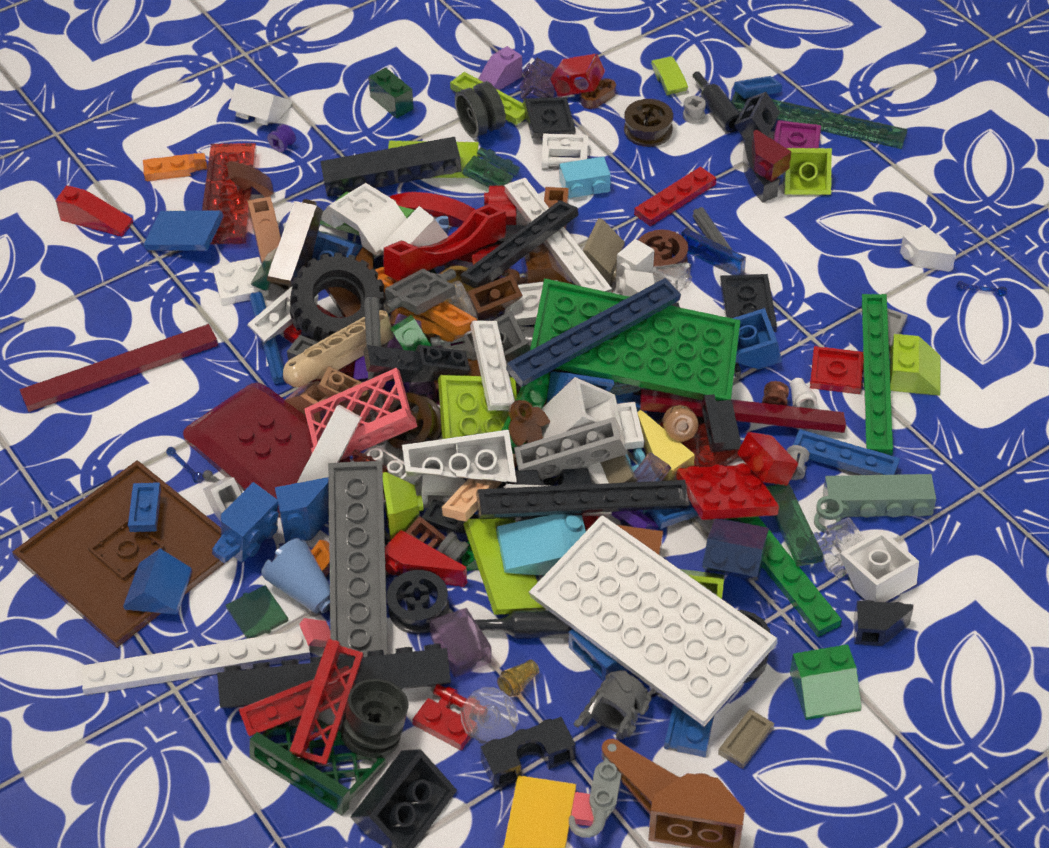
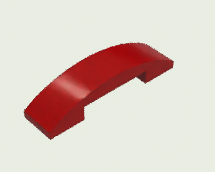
M406 192L389 196L398 206L413 210L420 206L428 214H432V217L447 216L449 226L460 227L470 213L476 210L456 199L432 193Z

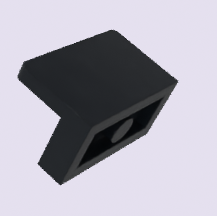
M714 394L704 395L701 410L710 452L740 449L741 440L732 401L716 402Z

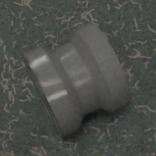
M451 532L440 544L437 551L459 562L470 545L459 541L457 535Z

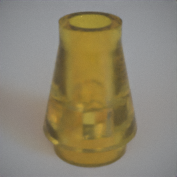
M528 660L525 663L502 671L497 679V684L506 696H517L539 674V667L533 660Z

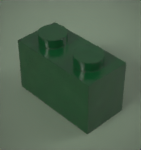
M384 68L368 76L370 97L397 119L414 110L412 88L389 69Z

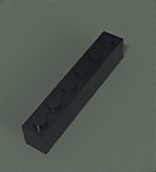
M455 136L320 161L327 196L352 192L365 183L373 188L385 187L392 184L407 183L409 181L462 172Z

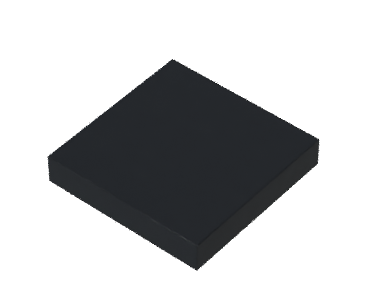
M567 97L524 98L523 107L531 138H543V134L575 135L576 130Z

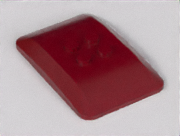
M262 383L247 385L189 424L183 431L186 443L222 475L234 477L240 490L245 491L254 482L275 498V487L298 482L312 455L311 448H313L306 416ZM350 457L340 460L339 463L350 462Z

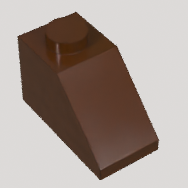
M511 274L468 291L464 304L469 315L475 317L477 321H482L497 315L521 299L523 295Z

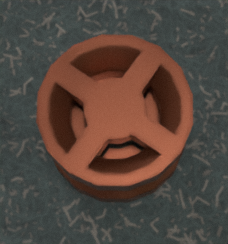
M780 381L768 382L764 386L762 403L787 406L788 386Z

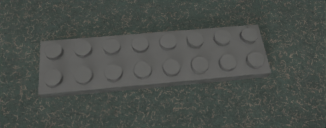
M382 461L328 463L331 639L339 641L343 647L363 652V657H367L368 651L384 650V655L388 654Z

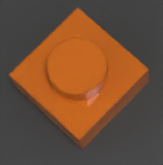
M319 540L311 552L326 577L330 573L329 543L325 540Z

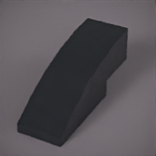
M749 137L744 138L743 167L745 176L751 189L763 203L778 196L780 179L777 177L771 182L754 171L752 140Z

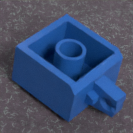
M253 482L221 514V537L212 548V554L223 563H226L232 557H235L241 563L249 556L253 557L259 551L261 543L266 538H272L278 530V500Z

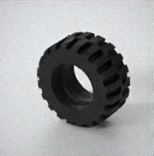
M334 253L333 257L324 254L320 255L319 261L315 258L308 261L307 268L302 267L298 271V276L294 278L292 284L290 316L294 319L293 325L297 331L301 330V336L320 342L365 317L364 301L367 297H377L379 300V310L384 311V303L386 302L384 284L382 280H378L379 274L373 268L369 270V263L364 260L358 262L356 261V256L350 254L348 257H342V253ZM341 287L354 293L359 299L361 307L359 311L349 317L334 318L320 311L314 302V298L324 289Z

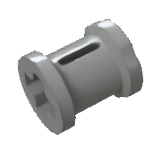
M792 445L788 447L787 452L799 464L791 480L802 479L806 471L804 465L808 461L810 454L806 448Z

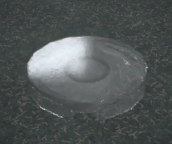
M483 687L471 693L465 700L461 709V722L466 733L471 738L474 737L480 741L478 743L485 745L492 739H501L515 732L518 723L517 708L513 700L505 692L494 687Z

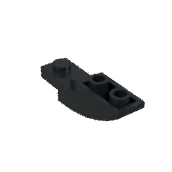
M366 345L363 351L367 372L386 373L397 368L400 371L402 382H429L438 380L441 375L462 376L470 372L467 354L464 350L418 345L415 351Z

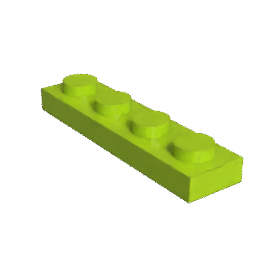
M463 72L450 82V89L455 92L467 88L473 89L475 85L483 83V81ZM496 89L504 105L506 120L517 126L526 119L523 103Z

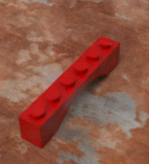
M488 204L473 210L454 233L438 243L428 246H415L401 240L384 247V274L399 282L421 269L428 271L435 267L443 266L446 262L459 259L467 253L495 243L497 240L506 237V211Z

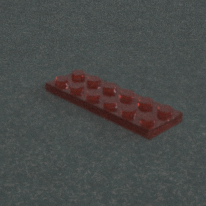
M256 143L211 144L202 211L221 210L224 216L211 244L247 243L250 216L247 201L252 198L253 187L251 186L244 191L229 178L227 163L233 161L255 168Z

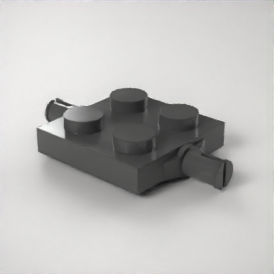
M450 268L442 274H434L421 269L385 288L386 298L390 299V301L384 303V309L388 313L399 307H404L416 315L426 312L431 307L456 295L455 286L448 282L456 278L455 271Z

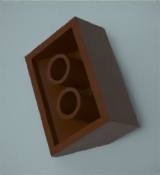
M541 243L521 259L526 284L544 282L545 278L575 285L544 243Z

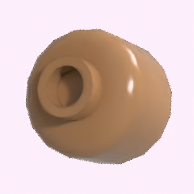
M683 405L673 406L668 409L662 421L663 428L669 437L680 442L694 437L699 426L698 419L693 411Z

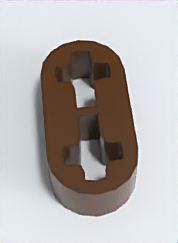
M608 78L601 79L595 91L581 93V105L586 109H595L606 103L616 95V82Z

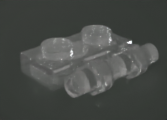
M850 517L826 526L825 533L827 536L821 537L818 532H814L809 536L813 543L812 548L816 554L823 557L828 571L833 572L838 579L846 574L842 567L844 564L840 558V553L865 539ZM835 546L839 554L834 555L830 548Z

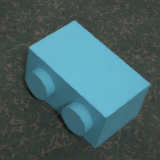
M604 157L559 163V181L562 188H569V198L610 192L611 175Z

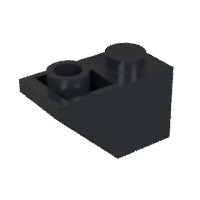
M872 600L857 601L854 613V643L859 645H885L910 625L914 609L913 604L875 602Z

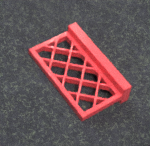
M397 368L304 409L313 443V448H311L313 453L333 412L340 402L344 400L350 401L346 409L351 412L356 404L364 407L360 415L362 419L340 460L417 427L416 419L410 411L400 371ZM395 380V385L391 392L382 390L387 381ZM372 390L373 393L367 403L359 400L364 391ZM379 394L388 397L382 408L373 406ZM394 399L400 401L402 409L392 413L388 412ZM321 410L327 411L321 423L315 421L313 414ZM370 410L379 412L374 421L370 423L364 422Z

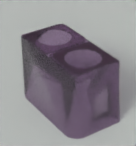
M467 608L430 620L433 644H441V648H447L449 670L455 678L491 663V645Z

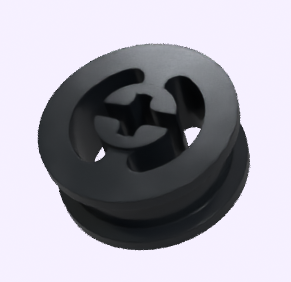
M425 570L409 571L393 580L388 588L387 603L391 621L398 629L410 634H425L440 627L447 619L449 614L448 591L446 584L438 575ZM429 594L437 599L433 606L430 604ZM405 597L407 610L400 606L401 601Z

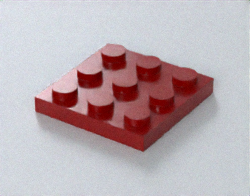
M740 463L733 466L713 465L712 467L690 466L677 469L676 479L685 480L688 498L701 520L778 515L779 505L763 481L747 464Z

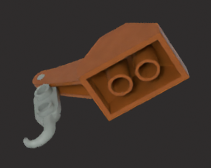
M608 739L602 744L601 756L603 762L595 768L589 804L593 814V823L588 828H581L575 823L574 816L569 817V826L576 835L590 838L599 834L605 825L606 819L616 807L620 781H622L650 814L648 841L690 848H740L745 809L719 778L711 777L705 773H687L680 778L633 751L620 741Z

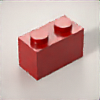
M748 432L737 453L752 471L766 483L787 486L799 464L771 435Z

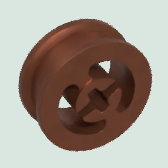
M660 229L647 232L638 239V241L654 249V281H660L664 278L670 281L678 278L685 272L688 264V244L680 234Z

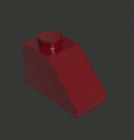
M755 130L752 141L753 168L760 176L772 182L790 168L792 151Z

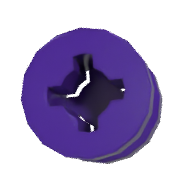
M281 124L277 127L276 131H272L267 136L269 144L277 152H283L286 150L287 145H292L296 141L295 133L286 124Z

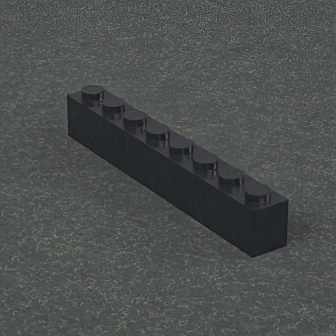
M441 644L424 645L423 651H413L412 647H401L395 649V654L384 655V650L368 651L367 657L362 658L355 679V684L367 679H382L392 682L401 689L450 684L447 648H441ZM340 654L336 665L338 669L349 666V669H351L355 658ZM322 656L311 657L310 663L299 664L298 659L281 661L282 666L270 667V662L253 664V669L241 670V665L224 667V672L217 673L220 708L245 707L313 680Z

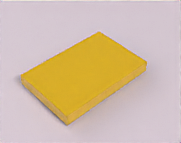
M518 775L503 848H566L570 827L569 817L572 812L576 784Z

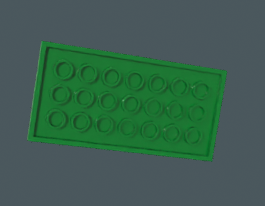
M544 278L530 350L629 298V296ZM669 306L556 369L610 379L614 382L703 400L704 395L710 394L715 395L716 402L731 400L740 320Z

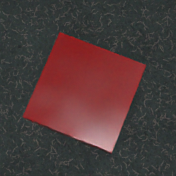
M814 346L810 388L860 394L863 352Z

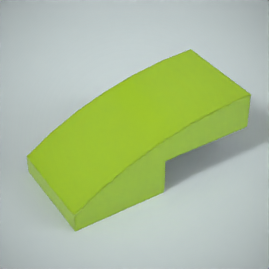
M672 56L651 61L658 81H661L666 96L687 91L688 85L685 77Z

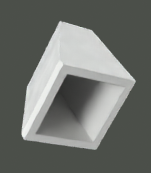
M576 377L542 408L550 420L547 425L541 427L543 439L612 417L616 418L622 430L615 394Z

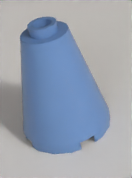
M295 538L281 546L274 552L278 557L273 562L269 559L262 568L261 575L266 581L315 614L329 611L330 584L307 543L303 539L300 541L299 538Z

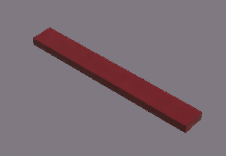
M206 324L19 389L28 412L213 348L218 346V340L210 325Z
M641 389L640 410L666 413L673 406L683 405L690 408L695 416L703 417L701 410L702 400L661 391ZM731 399L736 421L845 433L846 422L844 412Z

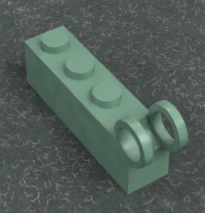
M932 474L825 476L823 497L817 501L814 525L821 532L833 533L839 529L841 518L922 517L933 515L936 495ZM823 503L825 505V509H821V505ZM822 517L827 520H836V524L830 527L823 526L818 519Z

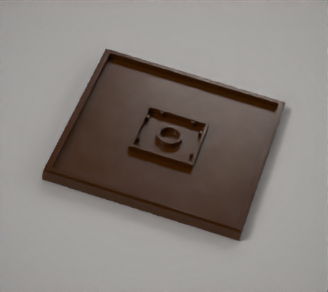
M138 460L12 551L17 561L116 648L161 614L124 610L123 605L140 562L158 549H162L191 567L192 574L185 594L225 564L212 554V548L221 537V527ZM133 483H160L161 497L157 531H129L128 521Z

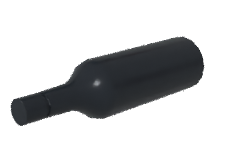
M699 71L694 72L692 77L702 89L701 98L705 100L706 106L727 132L737 131L734 124L740 115L739 110L720 86L710 84Z
M548 610L513 611L501 619L475 620V631H503L517 639L569 638V631L573 629Z

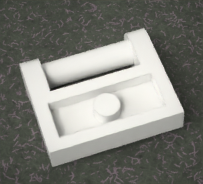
M543 134L542 168L559 166V163L587 159L588 135ZM549 156H574V157H579V156H580V158L549 157Z

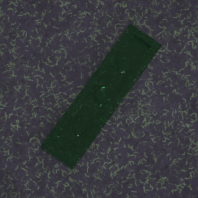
M788 483L787 486L780 484L766 486L779 505L778 515L773 516L796 566L823 562L824 555L790 484Z

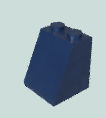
M715 519L707 538L702 564L703 569L707 572L759 582L769 528L725 519Z

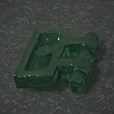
M480 147L477 155L483 159L474 155L464 167L462 174L489 188V186H504L512 183L514 176L509 174V172L517 176L520 167L514 165V162L508 158L505 160L495 155V151Z

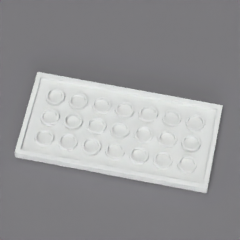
M603 515L529 591L532 599L703 726L711 720L777 644L775 636Z

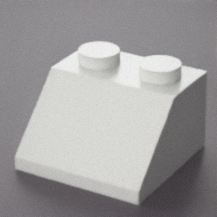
M235 83L228 109L236 111L235 116L244 119L253 116L256 117L254 122L268 125V121L277 123L292 105V100Z
M883 530L840 553V558L856 592L865 600L886 602L917 584L919 561Z

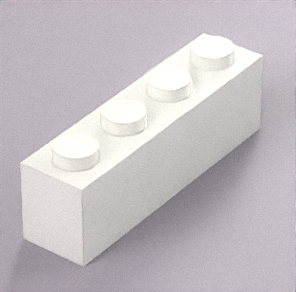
M509 430L402 445L407 477L429 474L517 483Z

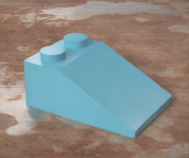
M547 515L497 526L496 533L504 572L545 576L586 532L582 515Z

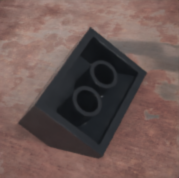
M421 749L402 750L350 818L370 839L385 848H415L457 792V789Z

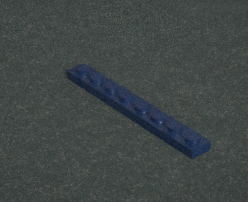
M664 278L508 362L506 370L523 387L680 300L681 293Z

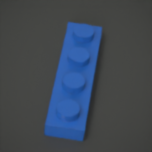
M799 429L793 444L806 448L809 451L810 460L860 475H895L900 461L898 457Z

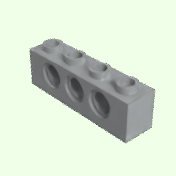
M615 417L514 448L518 470H537L540 481L560 475L562 469L583 468L628 454L623 432Z

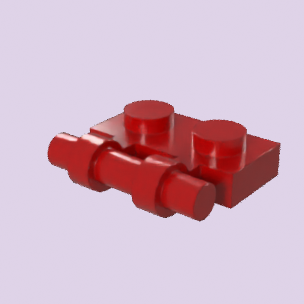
M437 684L433 694L440 697V701L437 703L428 698L413 717V725L462 751L477 730V723L471 721V718L476 716L484 719L487 709L480 706L479 701L473 698L467 699L457 694L458 691L450 686L446 688ZM453 704L463 710L458 714L450 710L449 707Z

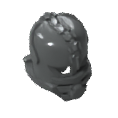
M626 671L612 672L605 677V681L601 683V687L597 689L589 704L580 713L579 718L574 722V726L577 728L583 726L585 728L593 718L600 725L616 732L617 740L626 737L630 738L636 730L637 714L644 715L649 708V702L651 701L650 693H648V690L638 679L629 675Z

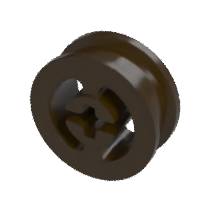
M641 99L631 103L626 108L624 113V134L632 143L643 147H654L667 142L672 136L673 111L666 103L656 99Z
M406 393L410 409L414 406L419 407L418 412L410 410L416 419L417 427L387 441L393 447L403 450L402 445L439 440L442 434L440 407L428 397ZM394 399L388 412L392 413L402 409L401 402ZM407 434L417 436L412 440H407L406 438Z

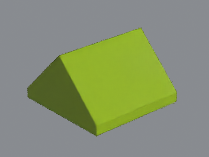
M787 148L792 153L790 168L782 174L784 195H831L832 148Z

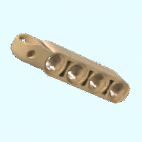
M379 310L381 345L390 341L394 334L390 329L392 326L388 313ZM365 317L288 360L283 369L285 382L292 387H301L315 379L323 378L328 366L339 370L364 356L363 351L366 347Z

